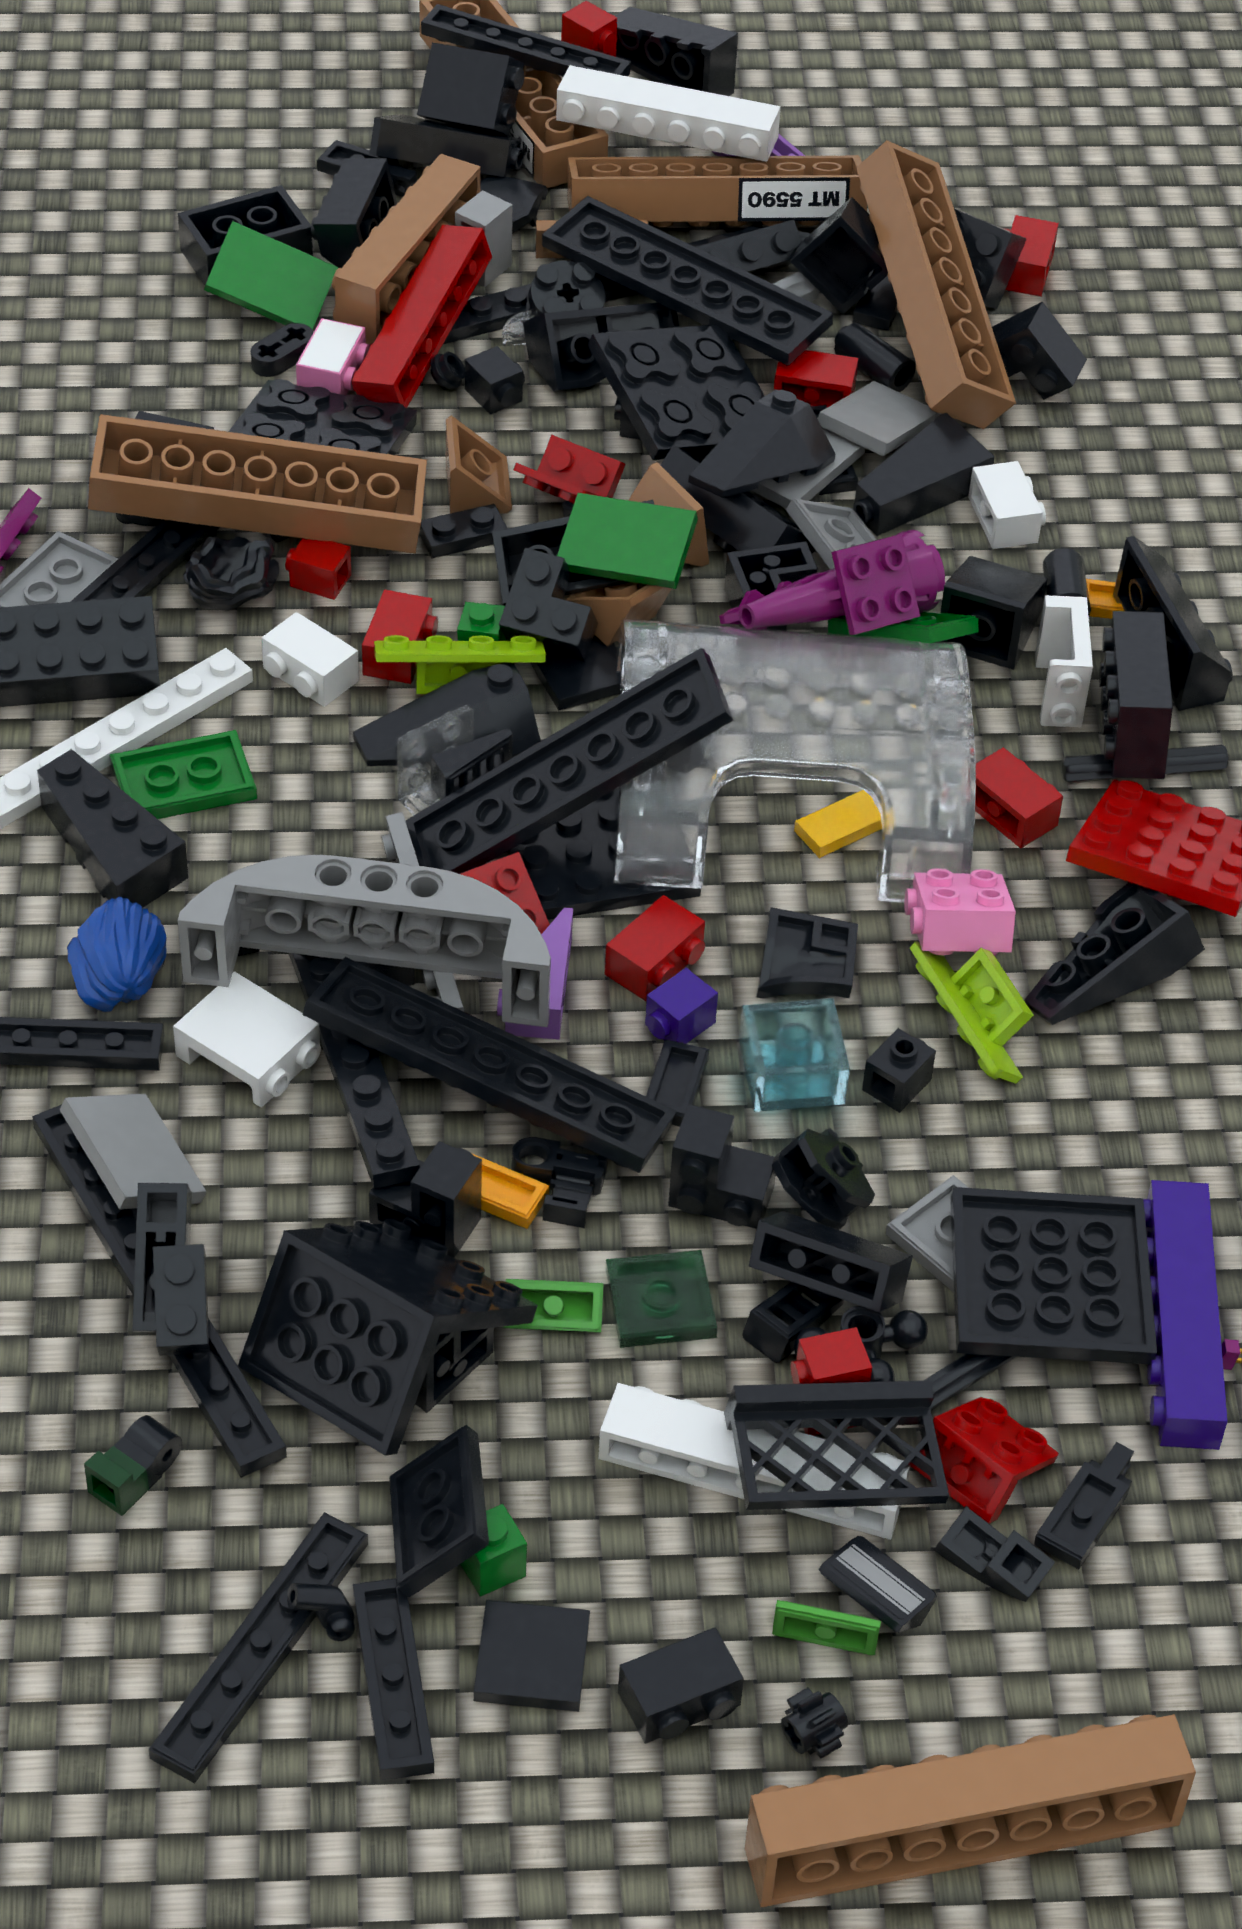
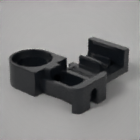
M526 1137L517 1141L512 1148L511 1170L545 1183L554 1189L552 1195L546 1194L542 1220L585 1228L587 1209L592 1192L593 1195L601 1193L607 1173L608 1158L602 1155L581 1154L561 1149V1141L545 1138ZM535 1155L543 1158L545 1161L538 1165H529L521 1159L525 1156Z

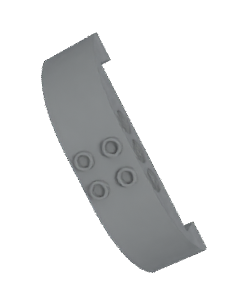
M331 855L287 856L261 861L226 875L196 895L179 913L177 921L183 982L229 987L240 947L342 960L348 957L358 962L502 979V1022L548 1027L551 957L546 942L535 923L516 903L500 891L474 878L455 872L363 858Z

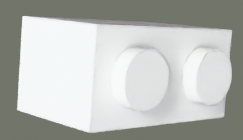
M1014 461L973 467L968 498L992 549L1038 543L1040 528L1046 522V512L1043 503L1038 502L1033 493L1031 478L1025 476L1019 462Z
M295 612L262 637L263 668L273 677L280 678L297 689L300 694L313 699L323 707L327 706L359 681L358 650L298 612Z

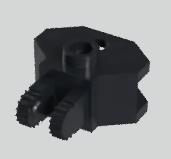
M831 1128L826 1129L821 1134L807 1129L774 1157L771 1165L784 1190L818 1223L840 1230L845 1226L850 1214L859 1207L867 1208L872 1203L875 1193L862 1171L863 1164L859 1161L858 1155L852 1147L844 1142H839L836 1139L838 1135Z

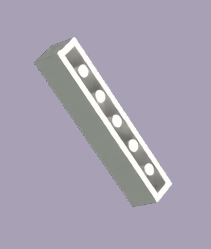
M570 65L557 88L556 120L767 162L778 139L781 106Z
M617 1383L600 1429L598 1459L744 1499L732 1430H727L724 1411L705 1407L694 1400H680L661 1395L646 1387H632ZM746 1429L748 1440L765 1453L778 1440L764 1429ZM798 1430L794 1434L795 1437L814 1451L826 1440L801 1433ZM833 1444L823 1455L825 1459L844 1473L856 1461L855 1458L836 1444ZM786 1445L773 1457V1459L794 1474L807 1462ZM879 1452L872 1454L893 1471L904 1461L888 1453ZM752 1459V1463L754 1466L757 1462ZM864 1465L852 1477V1479L866 1489H880L886 1482ZM814 1466L802 1479L816 1491H829L836 1484V1482ZM909 1466L908 1469L901 1475V1477H903V1478H904L905 1480H907V1481H908V1475H909L910 1466ZM765 1468L755 1477L758 1493L780 1492L786 1485ZM901 1505L781 1510L891 1540Z

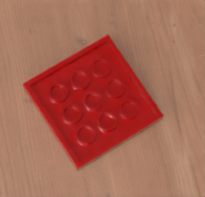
M1114 779L1069 846L1067 862L1234 917L1237 916L1242 907V821L1226 816L1218 808H1201L1186 803L1177 795L1169 793L1158 794L1143 789V786L1137 782Z

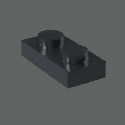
M495 504L421 520L419 535L431 558L493 545L492 532L508 528Z

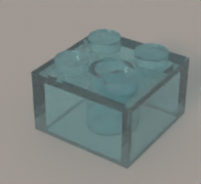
M834 998L742 1005L739 1043L754 1112L842 1105L846 1103L850 1066Z

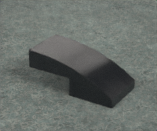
M967 1506L933 1549L956 1567L982 1583L1024 1602L1028 1600L1055 1563V1561L1015 1530L1006 1538Z

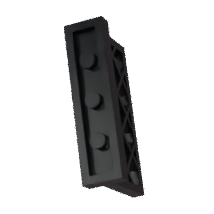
M931 1381L734 1385L724 1411L727 1430H732L746 1510L946 1504L949 1492L930 1409L934 1399ZM897 1425H919L922 1440L915 1448L892 1432ZM862 1426L875 1435L876 1438L866 1449H863L843 1433L848 1427ZM799 1428H814L827 1439L814 1451L795 1437L794 1434ZM746 1429H764L778 1440L765 1453L748 1440ZM882 1442L906 1458L895 1471L872 1455ZM833 1444H836L856 1459L845 1473L823 1457ZM784 1445L807 1461L796 1474L773 1459ZM752 1459L757 1462L754 1466L752 1463ZM913 1463L930 1476L932 1487L916 1488L901 1477V1475ZM864 1465L886 1482L880 1489H866L852 1479V1477ZM813 1466L836 1482L829 1491H816L802 1480ZM763 1468L786 1484L780 1492L758 1493L755 1477Z

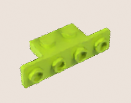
M391 635L385 637L384 641H374L376 662H416V694H428L472 670L500 663L546 662L543 642L536 641L531 636H515L511 638V641H494L492 637L479 635L470 637L469 641H452L450 637L435 635L427 637L426 641H409L408 637Z
M915 941L909 948L918 961L915 965L918 972L934 985L938 992L936 995L938 1003L947 1012L952 1014L959 1024L956 1028L958 1034L966 1043L973 1046L978 1053L980 1068L992 1079L997 1080L1001 1078L1017 1084L1023 1076L1003 1045L1034 1015L993 953L981 947L955 973L944 956L935 955L929 951H922L920 942Z

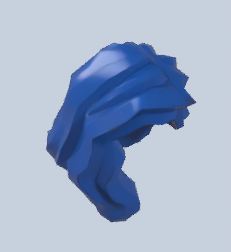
M120 896L116 899L111 898L94 910L90 917L79 927L78 936L73 937L67 946L68 962L72 966L71 971L77 992L85 1004L103 1012H110L120 1001L130 1003L132 1000H139L151 988L154 977L164 965L167 952V937L161 920L153 913H149L148 909H142V906L137 902L132 903L128 898Z

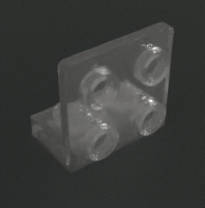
M467 704L452 712H447L440 718L417 729L407 732L397 740L398 800L413 816L440 800L431 787V755L473 741L474 710Z

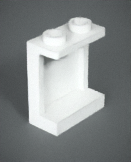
M1045 595L1035 652V667L1048 668L1040 713V724L1042 726L1082 728L1093 669L1087 597Z
M234 971L229 987L217 986L173 1025L175 1053L178 1058L189 1065L200 1055L204 1056L250 1085L253 1103L263 1107L273 1097L280 1096L286 1090L290 1081L304 1068H310L317 1061L321 1052L319 1023L302 1015L303 1013Z

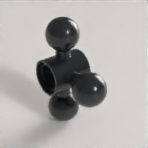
M855 1306L843 1314L840 1331L857 1327L872 1365L870 1382L895 1381V1374L891 1365L885 1360L880 1359L883 1343L893 1341L900 1348L914 1349L925 1341L928 1334L926 1320L920 1313L913 1310L898 1312L893 1316L890 1324L886 1325L881 1313L862 1306ZM809 1327L802 1330L797 1335L794 1343L796 1356L799 1339L822 1335L828 1332L819 1327Z

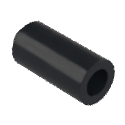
M859 323L844 326L838 331L834 341L836 355L859 358L857 370L873 381L895 391L901 392L909 385L916 370V364L913 360Z
M1060 548L1050 552L1043 561L1044 577L1048 578L1047 595L1087 597L1089 616L1091 605L1082 557L1078 552L1069 548Z

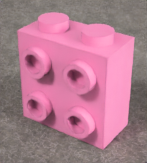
M939 868L930 869L927 873L914 872L913 889L906 888L904 908L905 915H910L911 934H917L922 951H929L932 954L944 956L950 955L954 951L976 953L982 947L991 951L993 955L998 954V952L1012 953L1016 911L1002 874H996L985 869L974 870L971 874L952 873L949 870Z

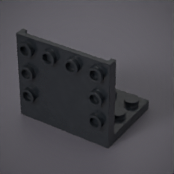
M385 1219L384 1223L381 1224L356 1221L353 1226L326 1223L324 1228L284 1230L238 1367L385 1456L397 1454L440 1334L532 1323L538 1307L537 1304L522 1296V1289L516 1285L492 1280L484 1275L485 1269L482 1266L451 1257L447 1254L448 1248L432 1240L419 1239L411 1234L412 1228L397 1220Z

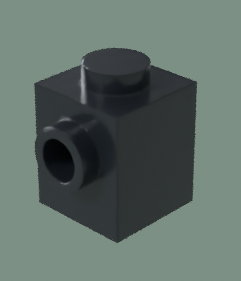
M498 346L465 359V390L490 415L522 402L523 384L525 382L524 372L517 362H513Z
M897 1028L866 1060L862 1090L900 1113L931 1081L936 1050L929 1047L923 1040L915 1038Z

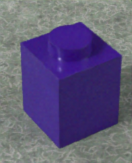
M685 968L647 994L645 1025L658 1039L687 1044L716 1023L718 992L688 968Z

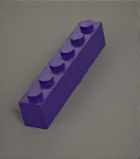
M1151 1180L1148 1197L1144 1199L1157 1346L1156 1359L1151 1360V1364L1147 1366L1148 1384L1156 1385V1396H1152L1150 1402L1151 1426H1158L1160 1446L1219 1450L1228 1421L1209 1183Z

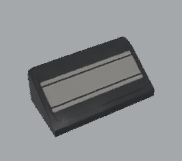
M860 1535L846 1543L823 1562L819 1568L824 1577L896 1633L921 1626L937 1599V1595L932 1589Z

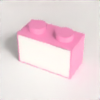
M321 318L296 364L297 386L307 388L323 387L331 393L347 395L349 390L353 391V375L359 369L370 347L369 344H366L365 327Z

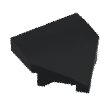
M493 175L480 181V192L483 190L513 204L512 234L528 223L532 227H536V216L541 200H545L548 193L545 185Z

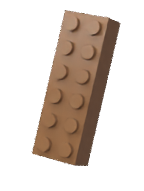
M440 154L430 166L424 169L422 176L417 182L407 188L404 197L396 206H392L384 220L371 230L365 242L360 247L355 248L346 264L336 270L332 280V288L335 290V307L333 310V319L335 321L365 327L366 344L371 345L374 343L383 328L386 318L390 316L399 300L401 292L405 290L414 274L415 268L422 261L430 242L434 240L441 226H455V211L480 193L481 166Z

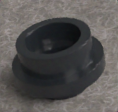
M446 352L444 354H437L431 359V375L439 386L455 390L462 384V379L465 378V367L455 354Z

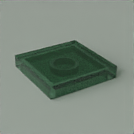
M702 1250L606 1259V1275L620 1348L717 1338L718 1328Z

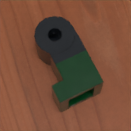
M145 1415L140 1417L129 1427L124 1437L105 1454L98 1450L84 1463L88 1493L123 1516L162 1478V1474L176 1460L182 1447L181 1437L151 1416ZM107 1486L112 1488L114 1490V1493H112Z

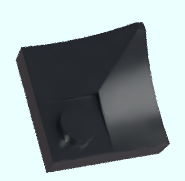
M771 907L767 919L756 997L763 999L781 995L817 994L849 998L853 986L858 924Z

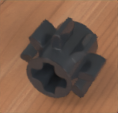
M809 1687L787 1699L790 1708L785 1711L787 1716L781 1719V1727L786 1739L795 1751L800 1754L808 1751L810 1755L816 1752L821 1759L842 1746L839 1738L844 1735L842 1730L847 1728L848 1719L842 1705L830 1692L821 1694L820 1691L813 1694Z

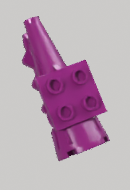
M907 530L887 538L833 551L831 553L835 568L814 573L794 583L790 581L780 582L776 591L766 596L756 589L746 591L739 607L729 609L720 615L719 619L721 625L742 624L746 629H751L756 633L765 631L769 626L814 623L846 616L849 634L856 635L920 617V613L934 609L939 601L934 602L937 592L944 591V566L934 544L927 546L919 538L925 536L917 530Z

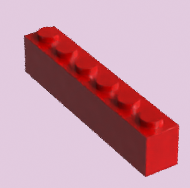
M452 225L441 226L434 240L430 242L422 261L415 268L414 274L405 290L401 292L399 300L390 316L386 318L376 340L370 345L365 359L353 375L352 385L357 395L364 396L368 400L377 403L396 402L402 404L405 408L408 407L431 366V359L438 354L492 259L483 228Z

